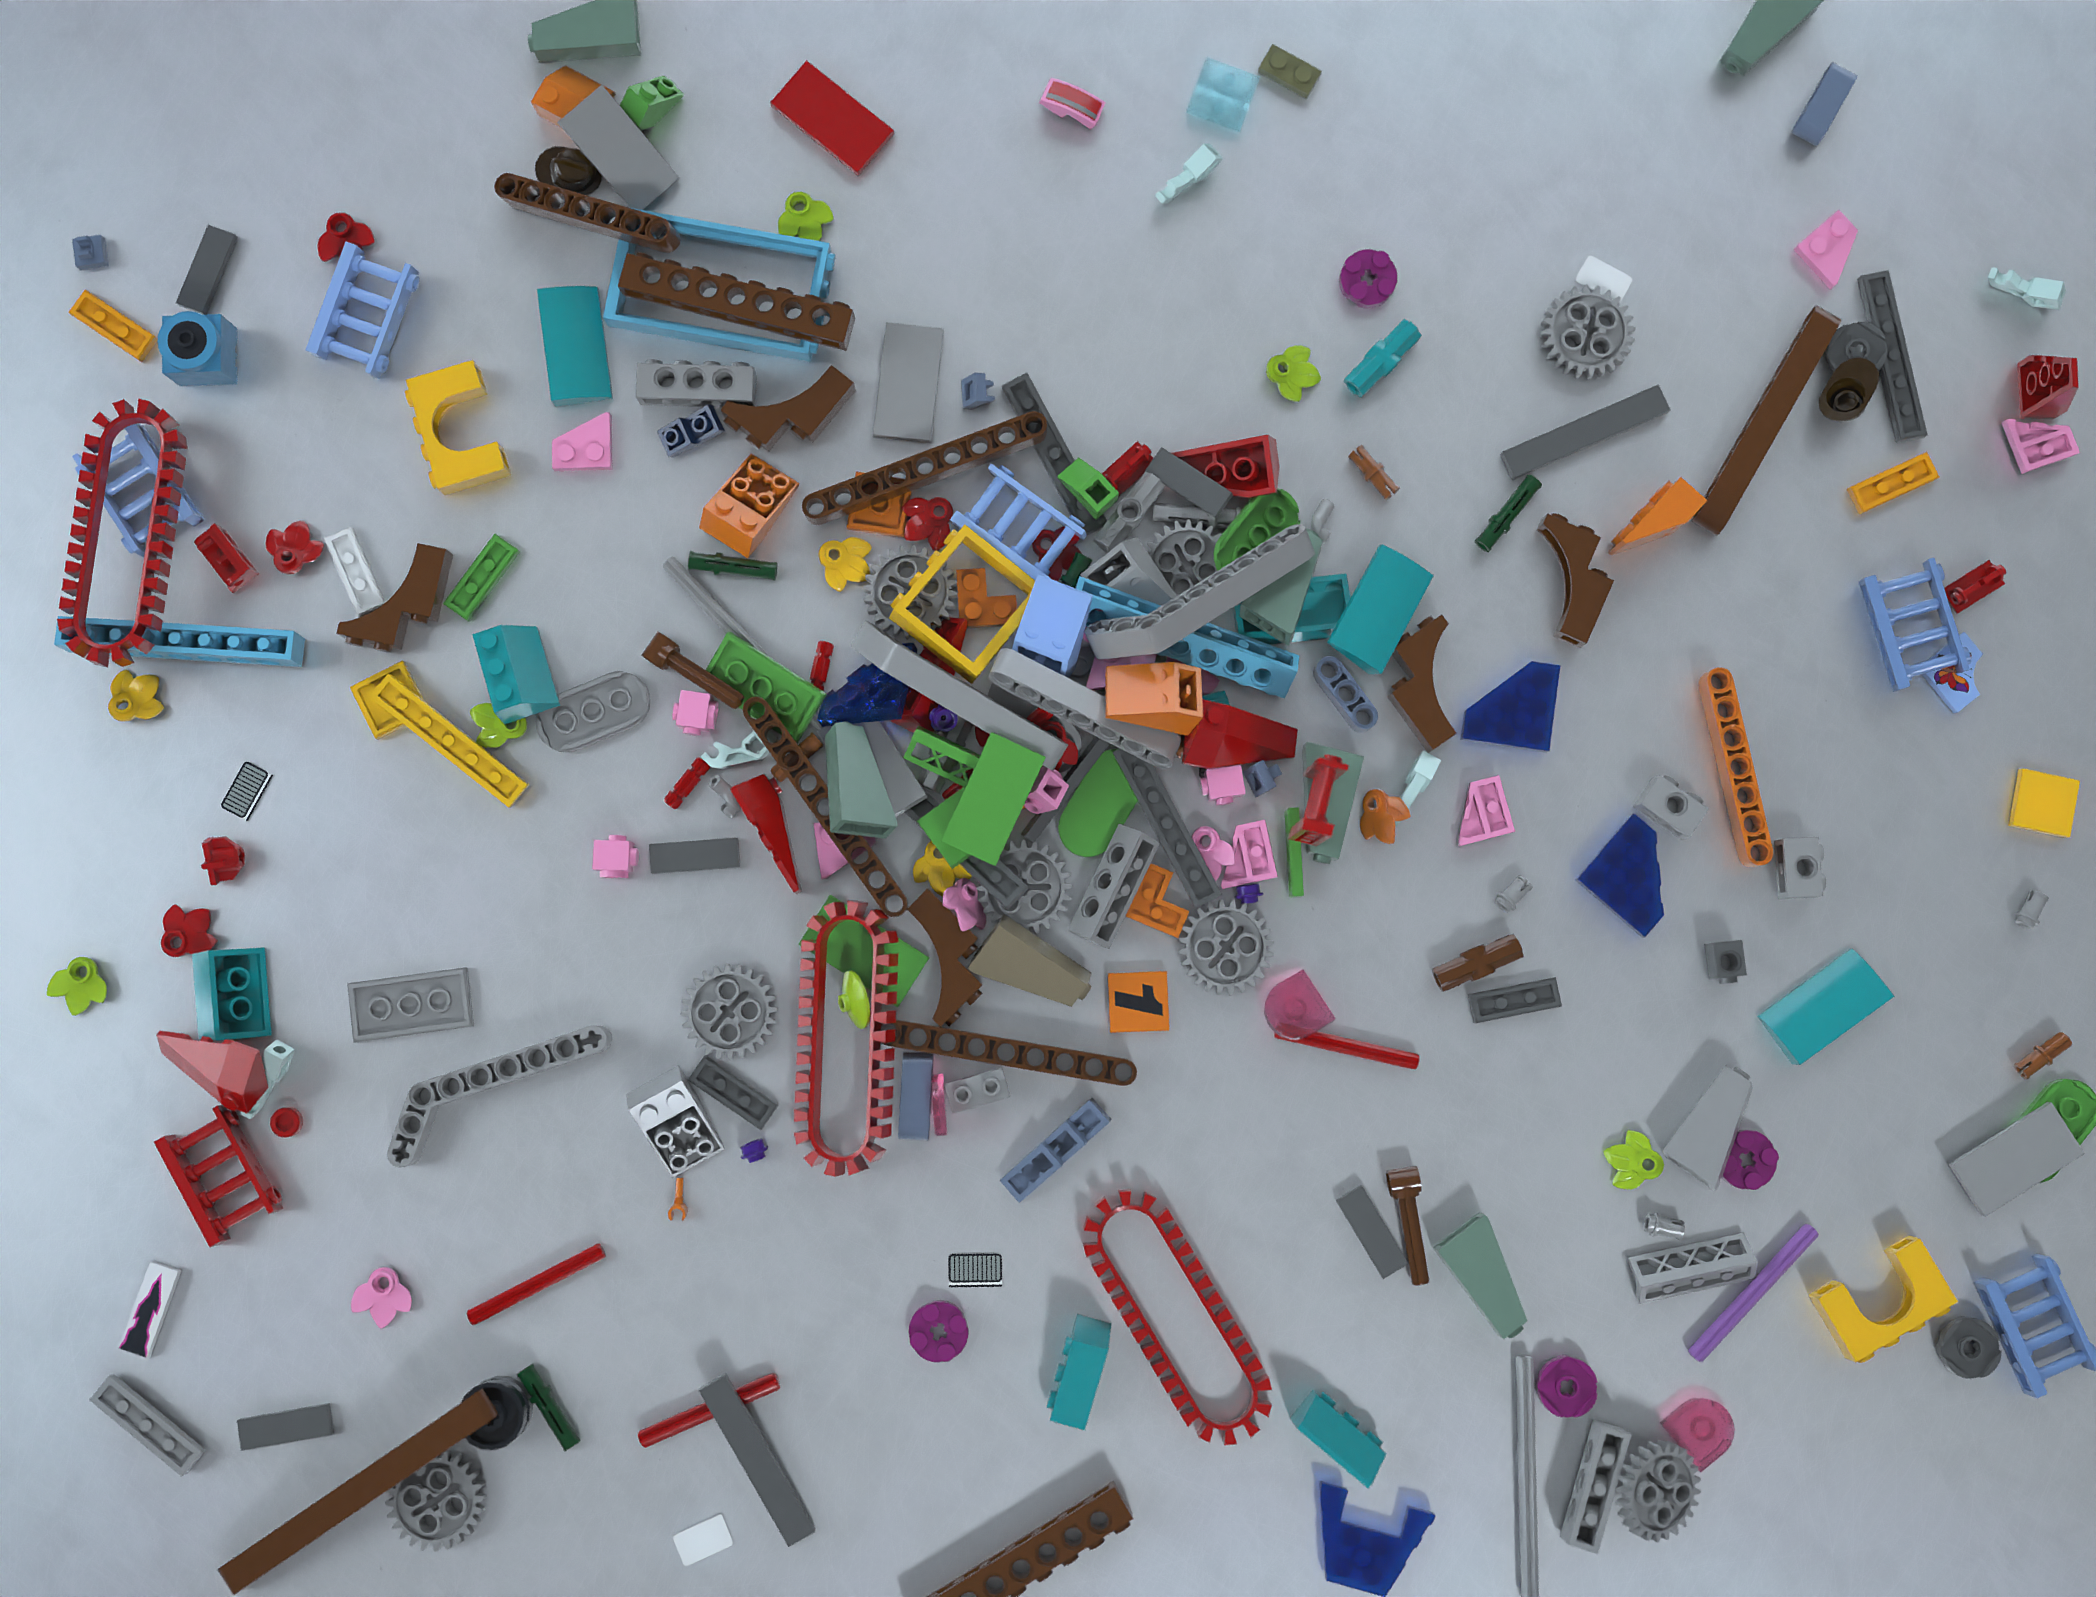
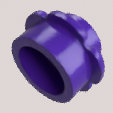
M940 704L938 708H933L929 715V719L932 721L931 727L938 732L951 731L958 721L957 714ZM945 715V719L941 720V716Z
M1259 884L1236 886L1237 895L1234 897L1240 899L1241 904L1258 902V896H1262L1263 892H1260Z
M762 1138L748 1142L740 1147L743 1154L740 1158L748 1159L749 1163L758 1161L766 1157L764 1152L768 1150V1145L765 1146Z

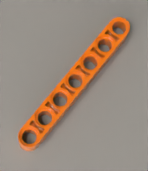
M1717 667L1700 677V695L1738 858L1744 866L1758 867L1771 861L1773 847L1733 676L1727 669ZM1712 676H1716L1720 680V689L1712 686ZM1718 704L1726 707V718L1719 715L1717 711ZM1725 732H1728L1733 736V746H1729L1725 743ZM1733 760L1740 765L1741 771L1739 775L1734 774L1731 770V762ZM1739 789L1744 790L1747 794L1745 804L1738 800L1737 792ZM1746 817L1750 818L1754 824L1752 832L1747 831L1744 827ZM1753 846L1757 847L1760 851L1758 861L1754 860L1751 856L1750 851Z

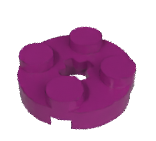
M1372 249L1357 251L1349 256L1343 265L1339 275L1340 290L1347 300L1350 299L1358 307H1378L1384 304L1392 295L1398 280L1397 270L1389 255L1384 251ZM1366 272L1375 276L1372 285H1368L1366 281H1361V277Z
M1739 1130L1722 1179L1729 1185L1739 1189L1757 1190L1767 1184L1773 1177L1779 1160L1778 1152L1774 1149L1771 1141L1763 1134L1753 1130ZM1750 1152L1753 1162L1751 1165H1746L1743 1168L1741 1166L1742 1159L1739 1158L1740 1154L1747 1155Z
M937 1300L925 1304L914 1313L909 1324L910 1345L920 1357L930 1362L951 1361L961 1353L968 1340L969 1329L964 1314L960 1308L948 1301ZM941 1323L944 1325L943 1330L947 1332L946 1337L940 1336L938 1340L933 1338L934 1333L930 1331V1328L932 1326L937 1327Z
M1560 1355L1549 1360L1540 1369L1535 1380V1389L1537 1390L1540 1402L1548 1411L1558 1417L1576 1418L1583 1416L1590 1411L1597 1400L1596 1375L1585 1362L1578 1358ZM1572 1379L1574 1383L1571 1387L1574 1391L1571 1394L1568 1392L1561 1394V1382Z

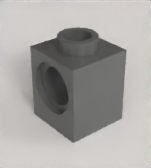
M1742 940L1704 944L1709 979L1719 978V984L1738 982L1737 976L1747 975ZM1723 955H1727L1731 960V966L1728 970L1723 969L1721 966Z

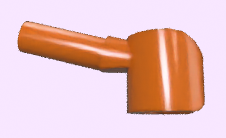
M676 1178L674 1204L668 1211V1218L671 1221L674 1217V1209L682 1211V1221L688 1214V1207L683 1203V1178Z

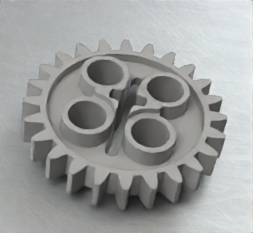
M1585 285L1580 293L1575 286L1570 291V295L1565 291L1562 292L1560 300L1555 298L1551 303L1552 308H1548L1544 314L1548 318L1543 319L1540 325L1547 329L1540 333V337L1548 338V340L1544 342L1542 348H1551L1552 351L1548 354L1547 359L1553 357L1558 359L1555 363V368L1564 364V374L1573 369L1575 370V378H1578L1582 372H1585L1587 379H1590L1595 371L1600 378L1605 374V369L1609 373L1613 372L1616 368L1615 364L1620 366L1625 361L1623 356H1628L1631 352L1627 346H1631L1635 339L1628 335L1632 334L1636 327L1628 326L1627 324L1634 317L1624 315L1628 305L1622 307L1617 305L1621 299L1620 296L1614 300L1610 299L1611 290L1602 295L1600 294V286H1597L1593 292H1590L1589 286ZM1592 308L1594 309V316L1588 330V334L1591 336L1585 344V356H1582L1581 349L1587 335V330L1584 328L1590 321V309ZM1571 311H1578L1582 316V320L1574 319ZM1599 317L1607 318L1610 326H1603L1599 321ZM1565 338L1573 339L1576 342V347H1569L1565 342ZM1593 344L1601 345L1604 349V354L1597 353L1593 348Z
M1187 519L1184 528L1181 527L1178 521H1175V530L1171 531L1165 525L1164 536L1156 532L1154 533L1158 540L1156 544L1147 542V545L1152 549L1151 553L1148 554L1176 596L1178 594L1174 588L1177 581L1186 579L1190 584V588L1194 586L1190 575L1185 571L1181 573L1184 564L1174 549L1176 544L1180 546L1188 562H1195L1192 571L1199 582L1202 581L1200 570L1204 566L1211 565L1215 568V572H1217L1214 563V548L1222 534L1219 533L1213 537V526L1203 531L1202 521H1199L1195 528H1192L1190 519ZM1191 540L1201 542V550L1196 555H1189L1186 551V545ZM1166 554H1172L1176 559L1174 567L1168 570L1163 569L1161 566L1162 557Z
M901 545L900 554L897 555L892 549H889L890 558L886 559L880 555L881 565L871 564V569L875 574H866L865 576L871 585L863 586V590L871 595L863 599L865 604H873L867 609L868 614H877L873 619L876 625L884 621L882 629L885 632L892 627L894 637H897L904 630L889 619L893 610L890 605L893 601H885L883 595L890 590L905 595L904 588L910 590L911 587L908 586V583L918 571L923 574L929 567L926 564L930 558L927 547H924L921 553H917L915 545H912L910 552H906L903 545ZM947 561L929 582L937 584L939 586L938 590L932 594L925 593L922 590L918 595L921 599L931 602L932 606H926L916 597L907 608L908 610L913 606L920 607L922 612L917 618L929 628L935 625L941 629L940 619L950 620V615L946 610H955L956 608L950 599L958 598V594L950 589L957 587V581L948 580L954 573L952 569L944 571ZM905 567L915 570L914 574L909 578H903L899 575L900 571ZM892 577L896 579L902 586H904V588L900 585L890 582L889 578ZM904 631L906 640H909L910 635Z
M1022 839L1020 848H1017L1016 844L1011 841L1010 850L1006 851L1005 848L1003 849L999 860L1006 866L1014 865L1017 868V877L1022 881L1027 879L1028 884H1050L1051 889L1029 890L1027 896L1022 895L1018 899L1017 908L1013 911H1008L982 885L978 886L977 890L985 891V896L978 899L979 902H988V906L983 912L993 911L994 913L991 919L992 923L999 920L1005 914L1027 930H1029V927H1033L1037 934L1040 933L1039 924H1043L1049 929L1051 928L1050 918L1056 921L1060 920L1056 912L1058 910L1067 911V908L1061 903L1063 900L1072 899V897L1064 893L1065 890L1073 888V885L1067 884L1064 879L1071 876V873H1062L1061 871L1066 862H1055L1059 855L1058 852L1053 853L1051 856L1047 855L1049 846H1044L1040 851L1038 850V841L1033 842L1031 848H1028L1025 839ZM1036 864H1043L1047 868V876L1041 881H1036L1031 874V870ZM1038 893H1043L1048 899V905L1043 910H1036L1032 905V898Z
M1220 899L1218 908L1215 909L1213 904L1209 902L1207 903L1208 912L1205 913L1201 908L1196 909L1199 918L1196 919L1189 916L1188 920L1192 926L1182 927V930L1188 935L1178 939L1179 942L1186 944V948L1179 950L1178 954L1186 955L1187 959L1180 964L1181 966L1190 965L1191 969L1186 975L1196 974L1198 976L1195 985L1205 981V991L1207 992L1212 986H1216V993L1220 995L1223 988L1226 987L1228 994L1233 995L1234 986H1237L1240 992L1243 993L1245 992L1244 983L1247 982L1252 987L1256 986L1253 977L1256 976L1263 979L1265 976L1260 971V968H1270L1271 966L1264 961L1265 957L1274 956V953L1266 950V946L1274 944V941L1265 939V936L1271 932V929L1262 930L1260 926L1265 922V918L1256 921L1254 917L1257 910L1255 909L1249 914L1246 913V903L1237 909L1235 900H1231L1229 906L1225 907L1223 899ZM1221 918H1225L1231 923V931L1227 935L1220 934L1216 929V923ZM1242 926L1243 931L1230 945L1231 950H1233L1232 953H1224L1212 969L1209 968V963L1222 948L1219 942H1227L1237 928ZM1243 937H1249L1254 942V949L1249 954L1242 952L1239 948V942ZM1202 941L1209 942L1213 947V953L1208 958H1203L1198 954L1197 946ZM1224 960H1231L1236 966L1235 973L1230 977L1223 975L1220 966Z
M727 963L724 972H722L715 965L713 967L714 975L704 970L702 973L705 980L701 981L694 978L693 982L697 988L695 990L686 989V992L692 997L691 1000H682L681 1002L689 1006V1010L680 1013L682 1016L689 1017V1021L684 1023L682 1027L692 1028L693 1031L689 1033L687 1038H698L695 1045L696 1048H700L704 1044L707 1046L705 1055H709L713 1050H716V1059H721L724 1052H727L728 1059L733 1060L737 1051L741 1058H745L746 1048L752 1053H756V1042L761 1045L766 1044L762 1035L773 1034L767 1026L768 1024L777 1023V1020L770 1017V1013L778 1011V1008L770 1007V1002L777 998L776 996H767L766 993L772 986L765 985L762 987L760 985L764 979L762 975L755 979L752 978L754 969L750 968L743 974V965L738 964L735 972H732L731 965ZM728 982L733 983L736 987V994L731 999H726L722 995V987ZM747 991L748 996L733 1010L736 1016L734 1018H725L718 1029L712 1032L711 1027L726 1014L723 1008L725 1006H733L740 996ZM750 1002H753L758 1008V1014L753 1019L746 1018L743 1013L744 1006ZM707 1004H711L716 1011V1015L711 1021L704 1020L701 1014L703 1007ZM729 1024L734 1025L738 1032L737 1037L733 1041H728L723 1036V1030Z
M1658 1440L1656 1444L1649 1441L1647 1449L1641 1446L1638 1447V1457L1630 1454L1632 1462L1630 1466L1623 1464L1626 1474L1625 1476H1618V1479L1623 1484L1615 1489L1616 1492L1621 1494V1497L1615 1501V1504L1622 1507L1617 1514L1624 1518L1622 1524L1630 1528L1629 1531L1647 1541L1652 1539L1659 1542L1660 1537L1669 1540L1670 1532L1678 1535V1525L1687 1526L1684 1519L1686 1515L1689 1517L1694 1516L1690 1508L1691 1506L1698 1505V1502L1694 1500V1495L1701 1493V1490L1695 1488V1484L1700 1482L1701 1478L1694 1475L1699 1467L1692 1464L1694 1457L1687 1454L1688 1450L1670 1441Z
M448 1449L442 1456L439 1455L396 1484L397 1486H393L386 1491L394 1495L393 1498L385 1502V1505L394 1507V1510L387 1515V1518L396 1517L397 1522L394 1523L392 1529L402 1527L403 1531L399 1538L403 1539L410 1535L411 1547L419 1540L421 1541V1550L423 1551L432 1543L434 1552H437L442 1542L446 1549H450L453 1546V1539L460 1544L464 1541L463 1533L470 1536L474 1532L471 1524L478 1525L481 1522L480 1517L476 1514L484 1512L486 1507L478 1503L484 1500L487 1494L479 1493L478 1490L485 1485V1482H476L475 1478L479 1475L480 1470L470 1472L469 1468L473 1461L470 1460L463 1465L461 1463L462 1453L452 1459L451 1449ZM437 1471H441L446 1475V1485L437 1482L435 1478ZM452 1485H459V1489L447 1495L440 1502H436L418 1515L413 1514L415 1509L421 1507L433 1497L438 1496ZM411 1488H415L420 1492V1502L414 1501L410 1497ZM452 1498H458L462 1501V1511H457L452 1507ZM426 1514L436 1518V1528L426 1524Z

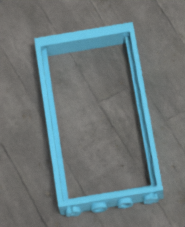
M635 209L666 219L679 234L816 257L810 295L821 298L822 302L823 298L827 299L829 296L830 281H827L828 271H833L835 254L831 251L830 243ZM641 224L638 225L634 231L638 230ZM618 240L603 319L608 327L811 362L812 353L817 354L819 344L801 340L800 344L623 313L626 296L621 293L618 283L626 254L634 255L636 244ZM824 316L818 317L815 324L822 326Z

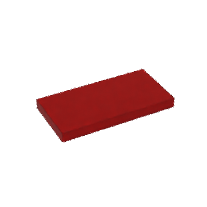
M807 60L770 102L771 107L857 176L861 174L894 135V130Z

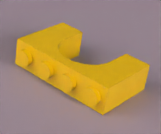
M474 360L406 379L408 390H405V396L409 406L414 407L416 417H413V424L416 432L422 434L424 444H421L420 447L425 461L430 462L432 471L428 472L434 489L437 488L444 495H448L512 476L504 448L497 441L465 451H455L446 448L440 439V422L444 414L451 407L488 395L480 367Z
M1908 1235L1884 1250L1903 1285L1902 1303L1891 1317L1882 1321H1869L1858 1309L1844 1283L1832 1280L1808 1295L1846 1359L1858 1363L1868 1361L1875 1355L1874 1352L1881 1347L1887 1348L1895 1345L1900 1341L1899 1337L1908 1331L1911 1333L1922 1329L1925 1326V1321L1933 1316L1940 1317L1947 1314L1951 1310L1950 1306L1958 1302L1920 1238Z

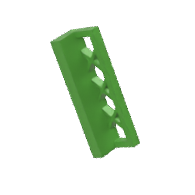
M918 725L903 758L966 787L969 781L966 771L975 768L981 754ZM918 742L931 748L934 756L921 759L912 755V752ZM948 756L958 761L960 769L952 772L944 770L939 758ZM935 760L937 766L929 763V761ZM962 772L964 779L955 774Z

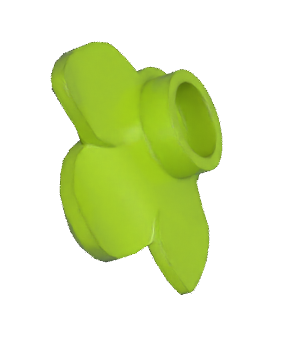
M794 192L786 199V211L778 219V231L781 235L793 237L798 235L799 238L820 241L822 238L821 224L834 220L830 207L823 201L812 200L804 192ZM801 203L805 205V208L802 211H797L795 206Z
M1291 346L1285 350L1283 355L1273 356L1266 365L1267 377L1272 382L1278 384L1281 395L1295 402L1301 400L1302 388L1312 387L1321 381L1318 369L1308 362L1311 350L1306 346ZM1278 364L1284 368V373L1279 371Z
M491 703L478 704L470 710L473 721L483 728L476 739V742L482 747H500L508 739L520 738L527 730L528 723L526 717L516 720V727L508 729L507 724H504L494 713Z
M77 957L69 963L67 969L57 971L51 977L47 987V996H65L71 1015L77 1016L87 1010L91 1001L104 1003L107 996V985L98 975V967L91 958ZM83 966L87 968L85 977L80 975V969Z
M1628 1130L1626 1144L1613 1145L1604 1151L1607 1161L1618 1170L1612 1185L1620 1189L1638 1188L1645 1179L1651 1180L1660 1176L1664 1169V1161L1661 1155L1652 1150L1649 1139L1637 1131ZM1645 1159L1654 1161L1655 1166L1652 1170L1643 1168L1642 1163Z

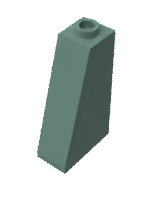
M593 0L531 23L532 34H528L529 50L535 53L539 63L641 55L637 0Z
M1756 0L1719 62L1725 65L1728 71L1744 76L1810 17L1824 0Z
M1308 528L1306 530L1315 551L1313 557L1245 599L1240 609L1241 618L1287 646L1293 640L1323 539L1315 531Z
M849 722L835 723L825 735L830 832L886 839L897 827V819L863 726L852 725Z
M1306 742L1302 750L1303 774L1317 758H1324V754L1341 757L1342 763L1349 765L1348 771L1333 783L1325 816L1328 818L1327 823L1334 824L1332 837L1318 846L1306 844L1307 854L1314 855V861L1330 864L1331 860L1336 861L1340 857L1364 756ZM1303 777L1304 804L1306 809L1313 779Z
M1479 1212L1434 1246L1433 1249L1496 1334L1503 1339L1506 1337L1511 1339L1524 1329L1522 1325L1527 1322V1318L1491 1223L1485 1214Z

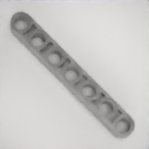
M1001 649L988 676L989 680L996 686L1153 766L1162 769H1168L1172 766L1181 743V738L1178 734L1106 718V697L1014 650Z

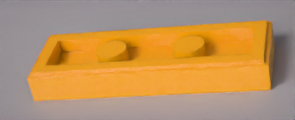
M87 290L83 291L68 312L141 362H143L158 341V338Z
M1925 452L1847 488V491L1860 515L1940 477L1928 453Z

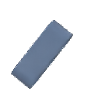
M1832 62L1819 81L1791 133L1817 146L1828 131L1858 76Z
M1333 656L1322 658L1313 670L1315 681L1350 728L1359 733L1370 730L1378 720L1376 708L1338 658ZM1324 664L1331 665L1335 670V676L1332 678L1325 677L1321 672V666ZM1340 688H1348L1352 692L1351 701H1343L1339 697L1338 691ZM1358 711L1366 712L1370 717L1369 724H1360L1356 719V713Z
M903 1053L899 1139L929 1140L933 1054Z

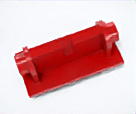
M1137 441L1102 473L1107 481L1119 492L1118 497L1144 474L1146 468L1153 460V457L1150 455L1152 451L1147 445H1141Z
M1988 560L1944 587L1948 602L1955 613H1960L2005 584L2003 579L2006 569L2001 564L1996 566Z

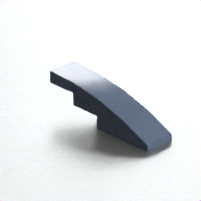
M1093 1098L1089 1099L1001 1178L1000 1182L1020 1203L1112 1119Z

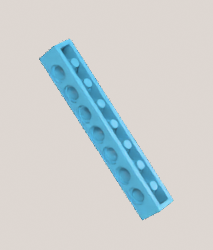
M1079 576L1075 586L1076 589L1093 595L1086 627L1099 620L1148 615L1161 606ZM1211 623L1205 624L1183 638L1185 641L1180 640L1166 650L1156 653L1160 656H1168L1179 660L1186 665L1207 670L1213 675L1232 679L1241 685L1257 688L1268 695H1276L1284 699L1298 672L1299 655Z
M58 616V619H73V617ZM86 618L85 621L89 637L94 643L101 645L119 642L129 634L135 621L99 618ZM57 622L54 645L69 653H73L65 643L78 636V634L71 637L59 631ZM162 623L161 632L146 628L142 638L155 645L148 654L139 651L135 646L128 649V652L133 657L302 667L305 638L295 631Z

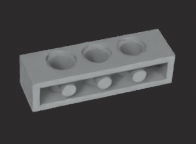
M650 359L646 360L645 363H637L636 399L640 405L704 407L708 404L714 407H723L727 401L746 406H756L757 374L754 367L745 362H734L732 366H724L715 361L703 362V365H692L691 362L685 360L675 361L674 364H663L660 360ZM665 378H675L674 383L670 387L661 386ZM693 379H704L703 384L700 387H690V383ZM723 379L733 380L729 388H719V383Z
M1118 824L1068 930L1088 941L1110 949L1160 842L1141 831Z
M1593 1419L1560 1537L1568 1545L1596 1554L1599 1552L1615 1489L1619 1481L1618 1476L1621 1474L1631 1434L1623 1428Z

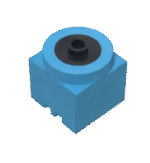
M192 311L180 312L173 316H162V327L158 334V348L162 355V373L179 386L237 384V367L235 366V359H237V353L235 352L237 328L221 314L202 315Z

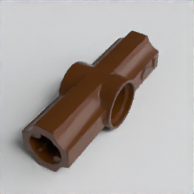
M1511 934L1484 946L1482 944L1459 954L1460 957L1434 967L1431 970L1437 986L1441 992H1444L1469 980L1472 982L1496 972L1495 969L1523 958V949L1515 935Z

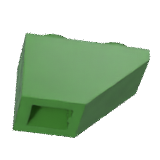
M663 75L629 86L620 103V107L639 130L642 131L655 126L683 98L684 94L671 79Z
M1079 457L1057 476L1061 483L1096 520L1118 501L1119 492L1098 470Z

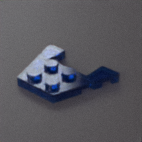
M1320 1481L1319 1492L1326 1581L1386 1597L1405 1567V1562L1414 1548H1417L1421 1542L1424 1532L1429 1525L1431 1526L1436 1515L1434 1512L1407 1505L1400 1536L1341 1520L1348 1493L1347 1488Z

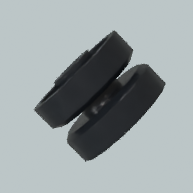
M495 1376L482 1381L464 1395L461 1401L462 1403L483 1388L499 1413V1416H496L465 1437L469 1444L481 1450H497L508 1446L527 1429L532 1419L533 1404L529 1400L531 1396L521 1382L508 1376Z

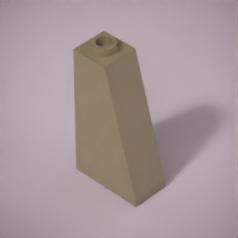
M1003 914L973 955L967 968L972 973L1071 1007L1078 998L1083 1000L1092 987L1089 984L1092 974L1090 971L1005 914Z

